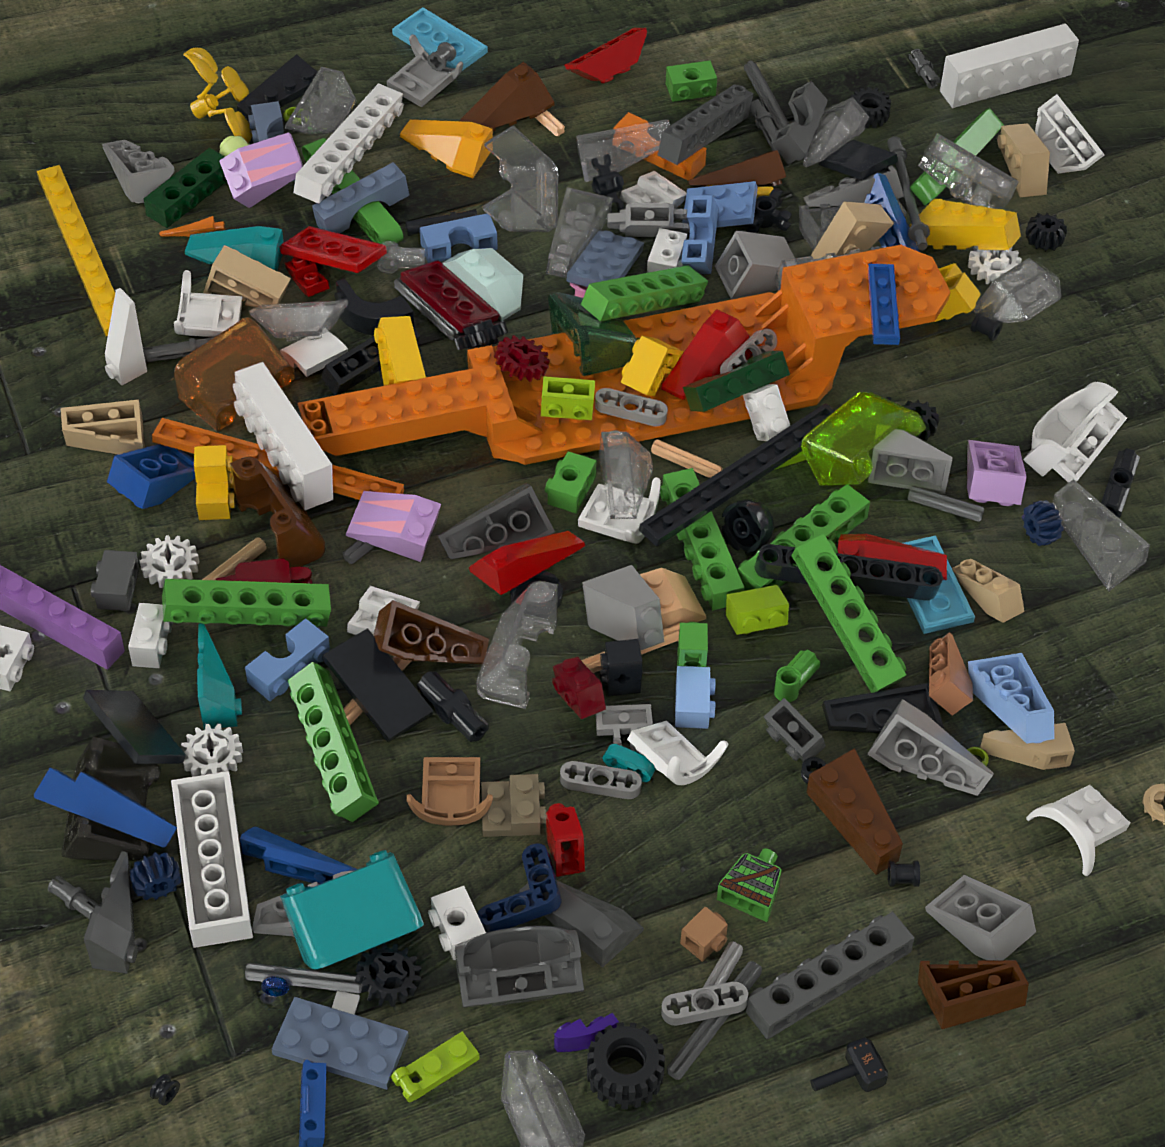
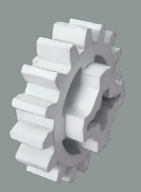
M974 246V250L970 251L968 268H971V275L978 274V281L985 279V284L994 281V284L998 286L999 281L1008 284L1009 279L1015 280L1016 275H1019L1022 259L1018 257V251H1012V247L1009 250H979L978 246Z
M166 535L165 541L162 542L159 538H156L155 545L147 544V551L141 552L140 566L144 578H149L150 584L158 581L159 588L164 587L165 579L186 578L192 580V572H198L197 564H199V557L195 545L190 546L188 539L181 542L180 536L170 540L169 535Z
M206 724L203 731L198 727L195 728L196 735H186L187 742L181 744L182 751L186 754L183 763L185 771H191L192 777L228 770L236 772L238 770L236 763L242 762V743L239 741L238 734L232 735L230 727L222 731L221 724H217L215 729H211V726Z

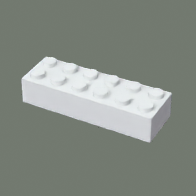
M1062 24L946 56L940 92L950 106L955 108L1069 76L1072 74L1079 39L1067 24Z
M261 362L236 371L235 383H233V390L237 401H234L235 410L239 416L242 415L244 417L248 431L250 433L254 432L260 449H265L271 466H276L279 470L280 479L283 484H288L294 501H299L303 509L307 510L333 500L332 463L265 364Z
M229 771L171 780L189 930L193 948L253 938Z

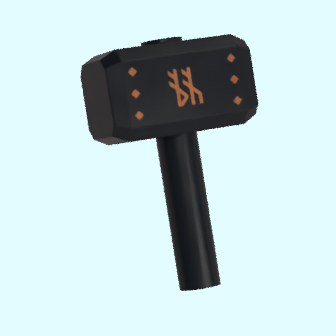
M864 1037L847 1045L845 1058L849 1065L810 1080L811 1086L816 1092L855 1076L862 1090L870 1092L886 1084L888 1071L872 1041Z

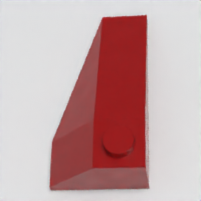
M716 309L703 323L662 384L661 390L683 400L686 398L683 390L684 386L703 378L719 375L722 363L750 338L740 321ZM746 349L745 358L748 360L753 354L749 349Z
M565 531L505 545L479 559L469 567V571L497 593L503 595L585 547V542L571 532Z
M841 534L838 540V553L932 566L940 570L943 580H947V555L870 534Z

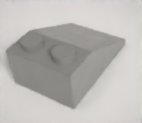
M877 426L868 483L906 489L916 486L939 494H945L952 457L904 430Z
M963 875L925 907L928 914L973 954L985 960H1004L1036 933L1030 904L966 875Z

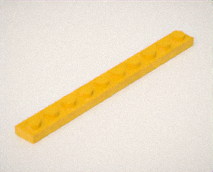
M60 165L37 171L38 179L105 336H108L115 298L114 289Z

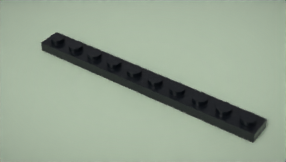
M823 404L640 523L639 531L658 547L843 424L844 418L828 404Z

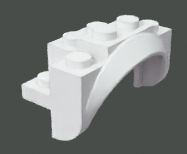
M1092 382L1085 388L1060 401L1036 424L1032 435V450L1023 460L1042 477L1053 468L1071 485L1076 483L1127 419L1109 402L1116 396L1118 391L1105 383Z

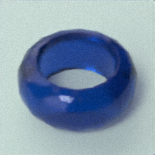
M270 976L262 981L261 989L269 996L280 997L289 991V983L284 978Z

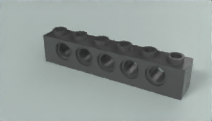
M734 84L672 124L662 132L658 156L678 165L748 118L754 93L746 90L743 86Z
M893 911L884 917L880 915L874 918L869 926L861 931L858 929L852 931L841 943L837 945L831 944L826 947L821 955L816 958L804 960L791 973H782L766 988L760 987L754 990L748 997L746 1013L768 1040L911 953L915 937ZM871 942H878L882 946L873 945ZM848 956H854L859 960H851ZM823 971H832L834 975L825 974ZM807 985L811 989L805 990L800 988L799 986ZM775 1000H783L786 1004H778Z

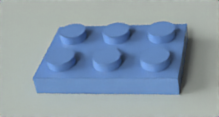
M756 181L687 189L684 209H688L689 195H713L719 207L716 227L753 224L758 190ZM683 219L682 223H689V221Z

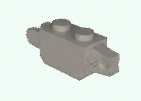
M629 203L626 205V209L620 210V213H608L607 227L620 229V232H625V237H656L659 228L690 233L689 223H674V220L687 219V209H674V205L670 203Z

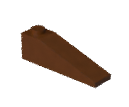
M522 62L507 72L459 121L477 123L492 128L493 132H495L496 127L509 124V126L517 124L516 120L529 117V119L535 118L554 106L555 102L538 73Z
M773 150L744 160V162H739L721 170L687 180L688 185H725L756 181L757 185L768 184V186L773 187L782 183L781 179L786 177V173L778 150Z
M394 600L379 611L374 630V638L379 650L403 660L466 664L485 663L489 638Z

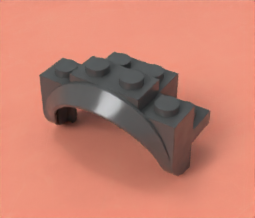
M552 926L514 927L484 933L469 939L461 945L455 946L456 967L463 1008L490 1004L493 1007L551 999L555 995L584 991L580 965L581 950L576 930Z

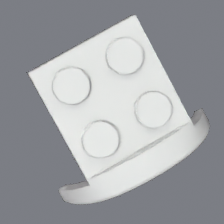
M185 270L182 277L177 321H174L175 333L189 336L237 339L243 304L242 296L191 293V272Z
M657 477L653 479L649 498L598 483L578 519V527L635 544L641 542L645 536L639 531L640 523L656 514L661 480Z
M668 721L632 730L627 739L640 754L644 755L654 764L659 772L663 773L676 785H687L703 777L713 768L728 747L727 741H721L705 757Z
M1091 785L1054 803L1043 805L1026 817L1030 821L1034 817L1044 816L1064 826L1073 836L1080 849L1083 860L1082 873L1085 876L1092 872L1095 862V847L1126 831L1130 825V822L1121 812L1115 809Z

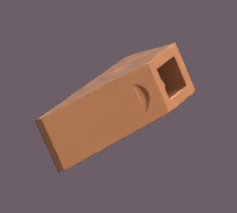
M949 632L943 638L936 639L929 647V696L953 716L973 701V684L953 635Z

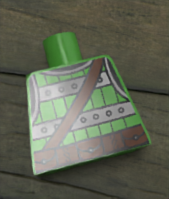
M762 849L758 857L744 853L720 881L717 900L768 922L782 869L774 865L778 858L777 854L770 849Z

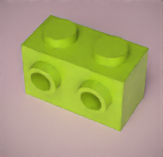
M544 376L541 416L592 420L595 380Z
M778 585L727 594L726 617L737 635L788 625L789 603Z

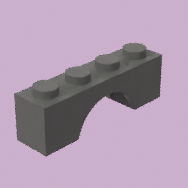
M812 81L793 91L788 104L793 112L795 121L777 130L771 143L787 164L795 160L800 161L806 157L810 143L814 140L815 131L819 127L821 116L825 113L824 109L828 100Z

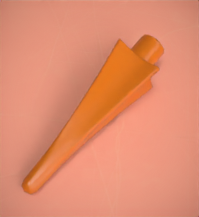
M214 216L188 225L161 231L159 235L161 237H190L191 234L225 230L224 221L215 222Z

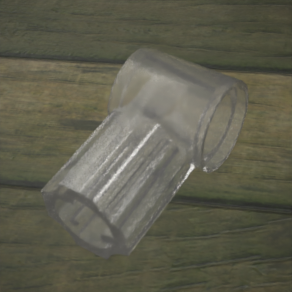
M392 241L381 243L386 246L387 254L377 261V267L381 272L389 274L396 272L398 268H415L425 265V248H404Z

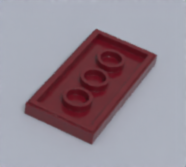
M439 260L401 272L400 280L460 333H464L463 328L488 319H491L493 323L499 319L500 314Z

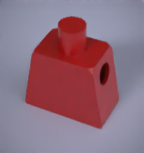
M561 803L553 804L546 812V832L556 877L585 872L584 835L575 808L571 806L565 807ZM568 841L571 846L568 850L564 851L562 842Z

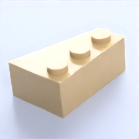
M1028 123L1001 126V135H998L997 139L998 147L1002 151L1019 197L1047 195L1050 151Z
M844 201L810 258L812 261H819L868 251L894 223L881 205Z
M224 245L212 264L203 293L211 294L213 292L220 295L242 296V300L246 301L245 305L274 313L286 293L291 278Z

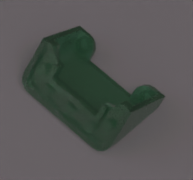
M561 292L548 295L552 335L566 333L573 343L574 355L576 357L580 356L581 366H579V370L583 376L624 367L627 362H630L634 354L632 353V348L640 338L635 337L621 318L600 322L581 305L583 297Z

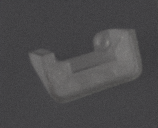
M545 581L532 583L501 615L476 681L477 693L482 698L526 709L530 699V692L527 691V669L530 663V654L521 644L523 638L537 641L538 635L544 631L554 634L557 626V584Z

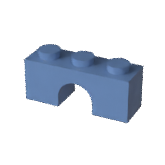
M689 195L687 219L690 226L689 240H684L681 262L683 266L689 265L699 274H711L719 208L713 195Z
M489 213L420 227L421 246L428 263L437 260L440 262L451 258V247L460 243L467 244L472 249L493 248L497 250V231Z
M306 618L286 634L287 648L292 653L290 656L275 658L264 651L245 667L247 683L269 701L285 693L289 687L288 679L310 663L314 662L317 664L322 662L323 654L330 651L329 637Z

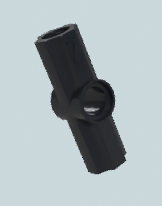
M1126 448L1125 450L1118 451L1098 511L1104 518L1113 520L1121 517L1140 460V456L1134 450Z
M429 671L422 676V679L417 684L418 690L434 705L439 718L446 724L452 723L470 742H477L482 739L489 730V724L472 708L467 695L460 689L454 690L436 671Z

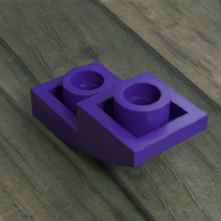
M611 1013L606 1017H597L588 1027L584 1025L581 1019L573 1023L567 1022L554 1033V1048L557 1052L588 1049L591 1041L595 1042V1035L599 1031L604 1034L605 1027L609 1025L612 1028H617L619 1021Z

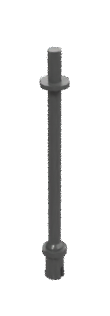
M891 137L887 141L889 151L896 153L898 157V162L895 164L912 224L908 230V236L911 240L917 242L918 249L923 251L928 247L926 238L930 235L928 225L921 222L914 194L909 188L911 184L904 162L907 159L906 149L902 146V140L899 137Z

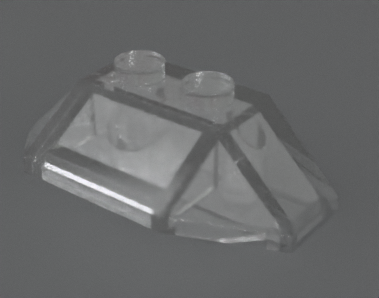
M321 67L287 121L285 129L313 136L334 133L345 121L356 103V98L345 80L343 72Z
M1028 258L996 278L977 302L973 311L976 314L982 311L986 317L995 321L1001 320L1005 323L1027 321L1061 299L1060 279L1043 264Z
M348 301L265 304L251 309L250 315L275 338H286V341H295L301 339V337H307V340H316L322 338V334L333 328L347 307Z
M533 1050L508 1051L504 1059L501 1101L521 1147H583L585 1133L562 1082L545 1064L537 1059L538 1056Z

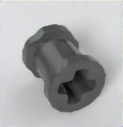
M442 42L439 44L437 51L432 52L428 56V64L432 69L442 71L448 61L455 59L456 50L450 43Z

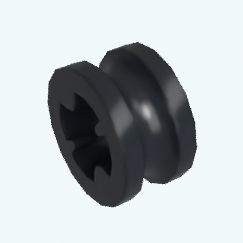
M810 757L804 760L801 770L802 780L808 784L809 774L812 773L810 768L818 770L825 766L826 763L818 757Z
M163 1074L153 1084L150 1090V1097L158 1099L159 1104L165 1106L178 1093L180 1083L177 1080L171 1081L170 1075Z

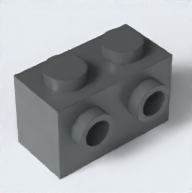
M104 550L102 560L97 562V581H93L91 585V597L95 598L97 609L130 611L140 570L136 552Z
M785 698L764 716L768 726L766 729L767 733L776 742L781 739L786 744L785 751L794 761L800 759L804 762L807 758L815 757L826 747L822 735Z

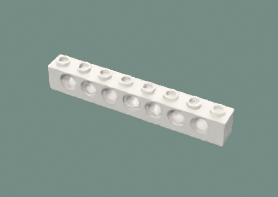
M378 83L296 173L293 193L316 203H320L325 196L328 197L333 187L341 183L343 176L351 172L355 162L360 161L364 152L367 149L370 150L374 141L382 136L385 128L390 127L394 118L401 115L404 104L401 103L403 93Z

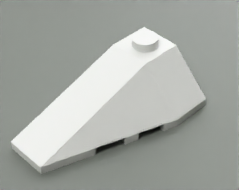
M119 288L115 292L105 350L107 365L105 370L111 379L115 378L121 385H124L146 373L147 368L135 303Z

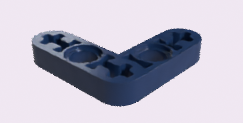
M532 844L522 853V860L530 889L488 904L478 911L477 915L486 933L517 926L550 914L560 907L562 899L550 855L544 845ZM536 857L539 858L540 864L535 865ZM544 874L548 875L544 881L535 882L537 877ZM548 891L549 899L545 900L543 893ZM526 905L525 909L521 912L513 913L515 907Z

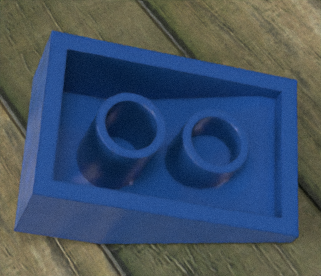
M160 444L115 455L107 483L113 486L117 492L134 502L137 507L145 509L163 503L196 478L194 459L182 450Z

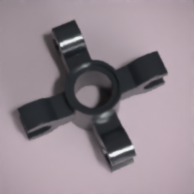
M609 154L603 155V165L599 164L597 157L591 160L592 166L598 170L599 174L593 177L591 186L593 192L599 198L605 196L604 210L608 214L612 213V203L617 205L618 211L624 209V204L617 197V192L622 191L625 184L623 177L620 176L618 171H610L611 157Z
M774 188L769 196H760L756 199L753 224H748L750 226L746 232L758 233L760 227L768 228L773 224H776L781 230H788L791 226L788 220L792 217V214L785 210L779 211L776 209L783 202V200L779 199L783 191Z

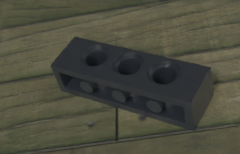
M413 327L414 333H415V337H416V341H417V344H418V341H419V339H420V335H419V333L416 331V329ZM374 336L325 365L321 378L334 395L346 392L381 370L378 343L375 342Z

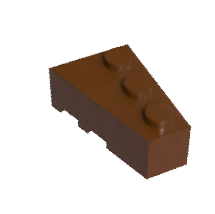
M978 960L977 964H959V961H949V964H930V961H920L918 984L941 1029L1026 1006L1029 983L1016 960Z

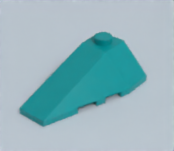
M255 226L191 234L185 249V255L207 264H213L224 245L278 271L283 256L280 251V245L284 243L282 229Z
M198 623L199 669H197V684L203 727L205 729L206 724H209L211 729H215L217 724H221V728L237 727V715H242L241 698L236 699L233 684L205 624Z

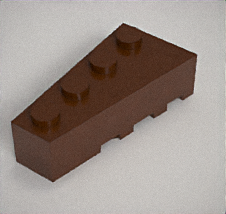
M855 748L809 774L806 793L875 875L887 869L888 861L899 862L903 843Z

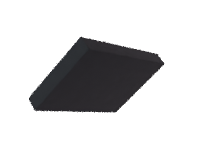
M852 140L818 157V162L823 167L864 180L897 163L898 157L896 153Z

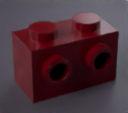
M578 656L566 659L562 663L553 666L555 677L552 678V683L556 692L580 719L606 710L601 681Z

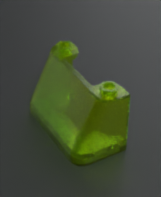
M859 392L805 435L802 440V451L819 485L860 484L872 471V461L867 453L895 429L904 430L913 436H917L926 429V426L917 412L872 392Z

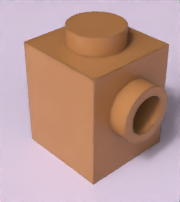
M704 907L682 929L680 944L703 962L713 951H720L726 944L728 924L719 913L712 912L707 907Z

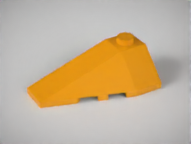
M410 119L400 133L402 139L419 150L427 151L431 154L432 159L442 161L450 171L470 178H474L493 150V129L473 122Z

